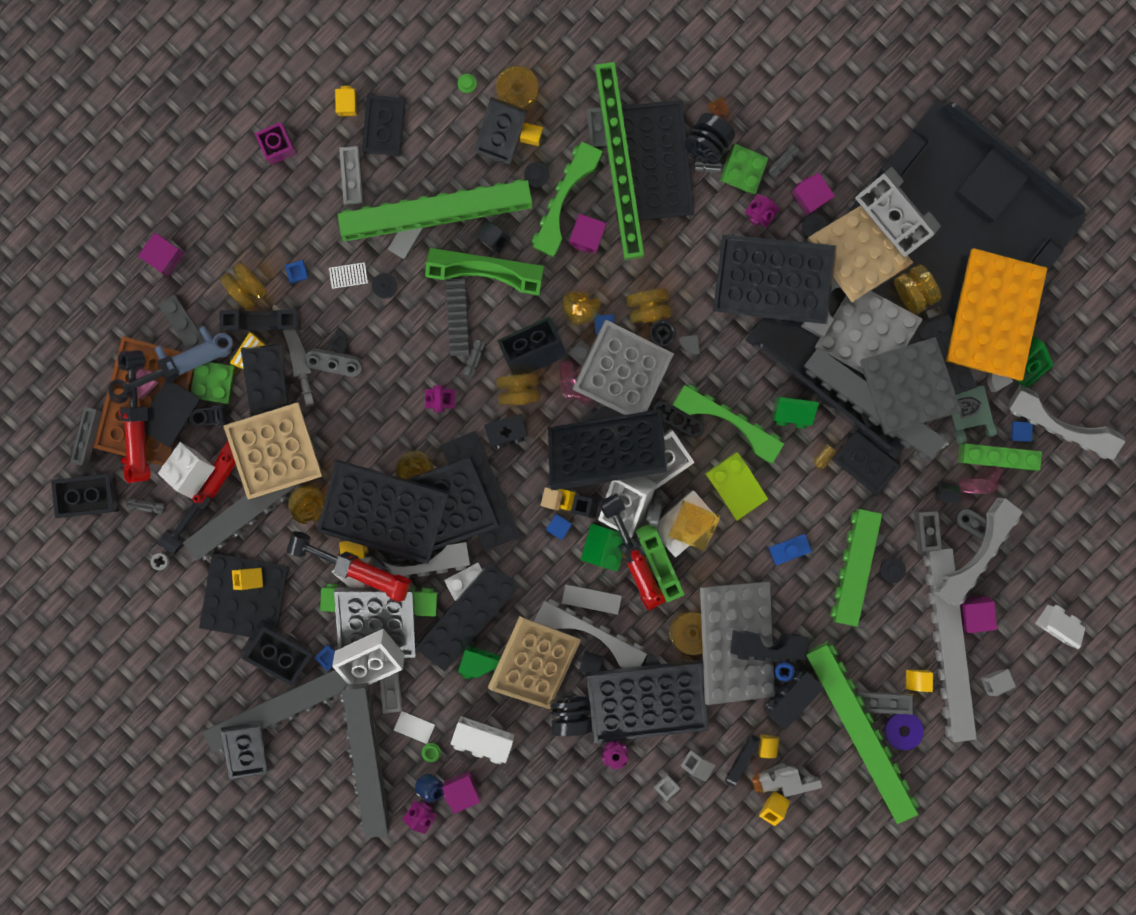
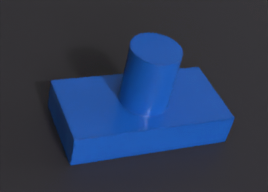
M805 534L768 547L775 565L812 552Z

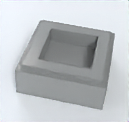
M668 774L653 786L666 801L681 789Z

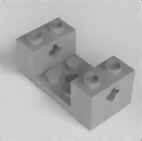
M890 167L860 192L855 199L900 253L906 257L932 237L941 225L930 212H927L924 216L919 212L899 188L904 180L893 167ZM897 210L900 213V219H893L891 211Z

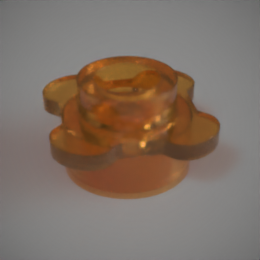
M722 97L714 102H709L707 105L708 110L714 115L720 117L729 114V108H727L725 99Z

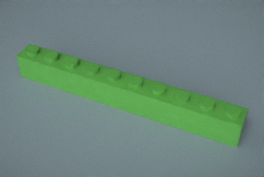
M615 62L595 65L623 257L624 261L640 259L644 257Z
M519 179L513 181V183H497L487 188L479 186L475 190L467 191L462 189L456 191V193H440L430 198L422 196L418 200L413 201L406 199L396 204L383 203L379 207L366 206L356 211L344 210L338 214L341 237L345 242L527 210L533 207L528 180Z
M826 641L807 651V657L896 823L899 824L917 816L920 805L916 797L910 795V786L906 780H902L900 776L902 772L899 765L893 763L891 750L888 746H884L882 742L884 739L880 730H876L873 726L874 719L871 713L865 712V702L861 695H856L855 683L852 678L848 679L844 663L839 662L837 659L838 652L835 646L830 645Z

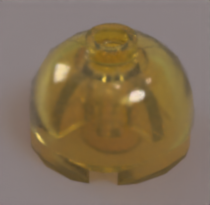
M569 291L568 294L564 293L562 308L565 316L572 320L571 323L582 325L596 318L602 302L596 297H593V300L588 298V294Z
M418 450L409 451L398 460L395 469L396 476L403 479L410 478L434 469V463L424 452Z
M303 485L294 490L289 497L288 503L293 519L301 524H308L307 522L311 520L313 522L318 521L322 513L325 494L318 487Z

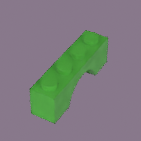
M960 444L958 463L1040 471L1042 452Z
M647 524L636 529L635 531L666 601L670 602L685 595L656 528Z

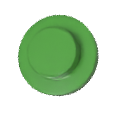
M463 74L459 77L458 88L460 91L471 93L476 89L477 81L473 75Z
M428 743L423 747L422 757L425 761L435 762L440 758L441 750L437 744Z

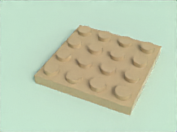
M862 206L857 207L807 239L808 243L837 246L833 277L851 302L859 299L913 264L908 255L904 257Z
M299 402L224 425L248 500L323 476Z
M520 616L488 688L492 691L550 709V700L555 699L581 639Z

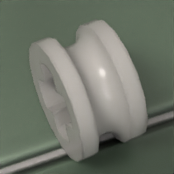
M157 553L151 558V566L156 570L166 569L170 564V558L165 553ZM163 557L165 564L158 566L156 559Z

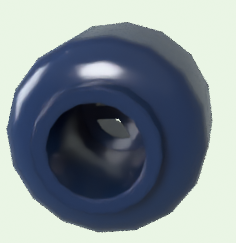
M425 774L416 781V794L427 802L437 801L444 792L442 789L443 782L432 774Z

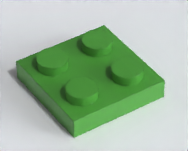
M732 144L720 181L748 193L756 194L768 157L740 145Z
M208 362L194 369L191 393L201 398V400L229 404L235 366Z

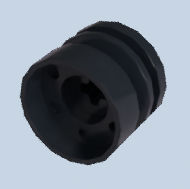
M703 113L695 124L694 129L686 138L684 145L688 152L698 160L715 165L719 163L726 152L725 148L729 147L736 135L734 129L727 121L717 115Z
M567 695L550 700V707L555 708L551 710V715L560 716V718L552 720L553 735L577 736L592 732L591 717L582 715L591 711L589 706H585L590 704L589 697Z

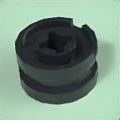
M667 320L655 322L649 330L651 342L660 347L669 346L676 337L675 326ZM659 331H666V336L661 337Z

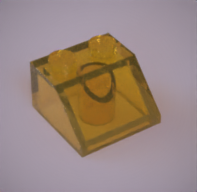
M683 500L668 536L704 551L721 516Z

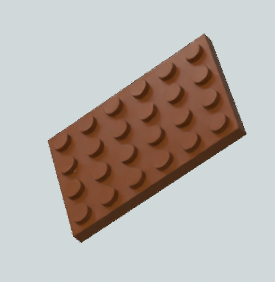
M122 336L110 382L120 379L128 383V371H122L118 365V355L121 351L141 350L145 356L143 369H149L152 372L158 370V360L160 359L155 351V348L158 346ZM162 347L167 356L173 357L182 353ZM194 369L179 375V378L173 380V382L189 391ZM163 376L156 379L159 383L144 399L137 398L138 406L150 407L165 383ZM120 388L115 389L113 391V393L116 395H120L124 392ZM107 392L93 448L126 456L125 422L121 421L119 410L120 407L130 406L129 397L124 403L117 404L111 401ZM145 433L146 462L163 466L172 454L176 441L169 448Z

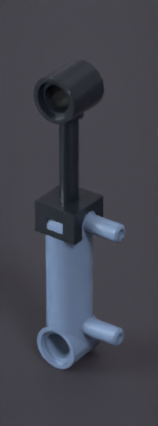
M203 326L199 329L205 340L203 344L173 357L167 356L162 346H158L155 348V351L160 359L158 360L159 369L129 383L120 379L113 380L108 385L109 398L114 403H124L127 401L130 391L162 376L166 383L178 379L179 375L219 357H227L232 352V338L226 333H220L212 339L207 327ZM223 342L226 343L228 346L226 348H220L218 344ZM120 388L124 392L120 395H116L113 393V391L115 389Z

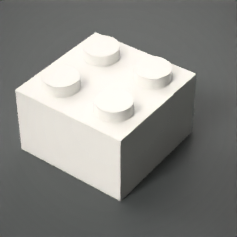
M179 442L158 474L177 492L192 499L215 467L196 450Z

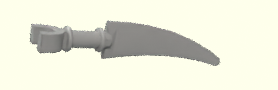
M276 305L272 306L273 311L280 310ZM283 331L291 356L294 377L299 376L298 380L301 382L303 391L301 394L304 395L306 407L314 406L312 390H310L307 379L309 378L307 374H310L311 370L305 363L306 353L296 331Z

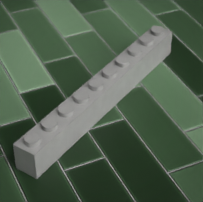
M947 547L942 548V550L926 551V555H924V564L928 567L926 582L927 585H930L931 593L928 594L930 605L932 604L933 606L931 621L935 623L936 630L933 631V638L938 646L935 654L937 661L940 662L938 677L939 680H942L943 688H940L941 698L945 701L943 716L947 718L948 725L945 726V733L953 742L977 740L960 605H949L932 592L944 575L955 572L953 548Z

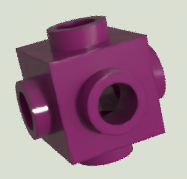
M757 193L744 213L750 218L749 222L757 227L761 225L767 228L780 209L771 199Z
M433 385V389H425V409H433V412L439 413L445 412V409L455 408V389H445L444 385Z
M613 740L604 745L601 758L606 767L610 765L612 770L615 768L619 770L627 765L630 752L625 744L621 745L620 741L614 742ZM614 754L619 755V757L616 759L612 758Z
M414 801L402 820L413 831L426 834L437 814L432 810L433 806L428 802Z

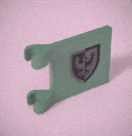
M984 385L956 395L961 412L951 416L958 444L967 441L964 432L966 428L985 424L987 437L997 435Z

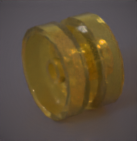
M514 65L507 67L497 78L496 92L498 99L526 110L531 109L538 100L539 89L536 76L525 66Z
M239 261L232 267L238 279L228 272L219 279L228 293L242 307L249 311L255 305V300L250 293L256 298L262 299L268 294V291L248 267Z
M920 264L910 269L909 275L904 273L894 279V284L900 298L915 315L924 311L926 304L932 306L941 300V293L937 283L929 271Z
M656 289L626 296L628 307H640V309L629 313L630 323H649L672 316L669 305H658L669 299L668 290Z
M538 374L496 378L498 389H509V392L498 395V405L511 404V406L541 401L540 391L527 390V387L539 384Z
M687 611L677 615L672 620L669 626V637L676 649L689 655L703 653L700 613ZM690 630H694L693 633L695 634L693 637L689 635Z

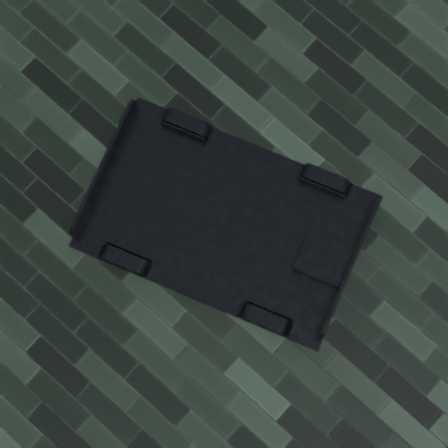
M936 100L870 184L890 167H893L904 180L899 188L923 216L930 212L941 227L932 237L908 255L913 262L911 266L871 291L922 318L923 320L920 325L949 315L954 326L971 249L974 248L1047 268L1048 272L1063 253V248L1086 221L1081 216L1086 209L1079 201L959 105L950 101L944 106ZM856 200L846 214L861 206L860 203ZM892 210L891 217L898 220L900 219V213L897 210ZM841 287L831 292L829 313L832 318L846 297ZM941 307L943 314L924 320L923 312ZM763 317L745 341L891 458L896 459L905 448L900 443V438L897 436L891 437L888 434L885 435L880 424L878 426L866 427L860 413L852 408V403L848 400L846 403L836 396L837 392L833 389L830 391L825 389L821 385L822 381L818 378L812 379L805 373L804 366L817 350L815 346L820 337L802 328V321Z

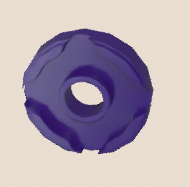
M893 714L885 724L886 739L893 747L899 750L913 749L923 738L924 729L922 722L914 714ZM902 726H908L909 732L905 736L899 734V729Z

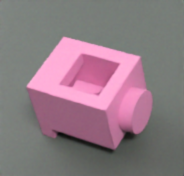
M140 369L136 373V379L152 373V371ZM155 379L143 386L137 387V398L144 399L159 382Z

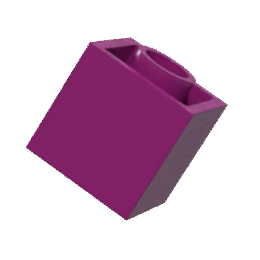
M282 122L254 133L265 159L271 165L298 154Z
M819 172L812 177L808 176L800 181L791 192L806 217L835 197Z
M579 214L569 245L582 252L597 254L606 223Z
M154 232L152 237L145 243L138 257L159 272L169 276L185 252Z
M987 595L968 597L960 604L962 627L967 633L997 630L995 602Z
M471 771L444 781L442 786L443 795L453 814L480 803L482 796Z

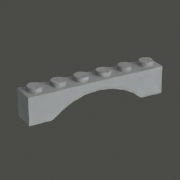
M1021 384L1008 403L1010 412L1015 416L1028 418L1027 420L1034 425L1040 424L1052 434L1058 433L1069 442L1075 441L1087 451L1091 449L1103 459L1109 458L1114 460L1126 442L1123 434L1107 426L1083 428L1059 420L1045 408L1037 392Z
M997 498L986 513V532L977 554L961 569L944 575L932 592L949 605L958 606L962 604L966 599L969 589L976 585V579L980 573L987 569L989 560L998 553L1000 544L1009 537V531L1020 521V516L1023 512L1006 498Z
M467 541L447 545L438 555L430 559L429 564L419 563L401 566L381 561L391 569L390 574H400L407 578H410V574H418V577L429 575V571H437V574L446 573L448 568H455L456 571L465 570L471 564ZM373 556L362 558L360 560L365 563H368Z
M553 599L543 601L534 622L553 629L572 628L585 631L594 635L609 647L620 667L631 668L642 665L647 655L643 646L634 643V645L628 643L626 637L617 634V636L611 634V630L603 625H600V627L593 625V620L585 616L583 618L576 616L577 612L568 607L566 610L559 607L560 603Z

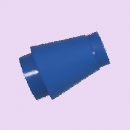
M787 662L778 664L775 669L776 677L784 682L791 680L795 673L793 666ZM782 668H788V674L783 673Z

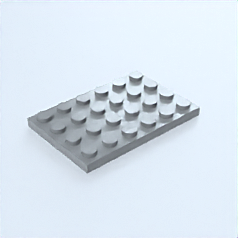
M770 582L700 587L705 704L712 705L775 697L774 664L770 658H766V661L754 660V657H749V660L737 659L738 655L730 653L733 630L758 633L766 647L773 645Z

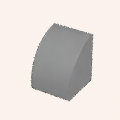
M988 373L987 383L991 392H996L1013 382L1011 378Z
M1009 669L995 671L981 677L987 695L998 696L1016 687Z
M690 750L681 765L692 776L707 781L716 766Z

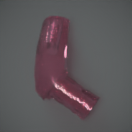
M561 363L559 369L563 396L567 400L574 399L588 405L590 398L572 390L575 384L572 363Z
M993 466L988 476L984 479H960V491L977 494L994 493L997 490L996 484L1005 471L1001 467Z

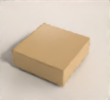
M545 487L541 506L559 511L563 492L558 490L551 491L550 488Z

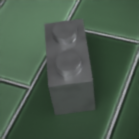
M938 511L914 512L917 550H942Z

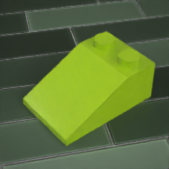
M738 452L733 453L704 473L736 521L768 500Z

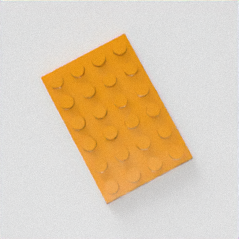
M971 249L946 362L1019 381L1023 380L1047 268L982 250Z

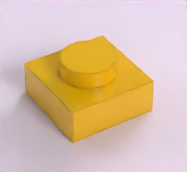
M559 489L558 491L563 492L559 508L571 511L576 492Z

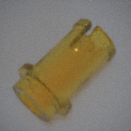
M826 444L821 453L814 457L813 464L821 470L823 467L826 468L827 462L836 451Z

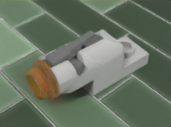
M783 762L760 771L756 776L751 777L755 792L779 791V788H781L785 797L822 788L818 777L810 775L800 780L798 769L794 766H786Z

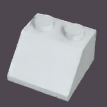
M1047 605L1035 624L1066 645L1079 649L1085 632V627L1080 625L1082 621L1073 615L1068 617L1064 614L1065 610L1058 605L1054 607Z

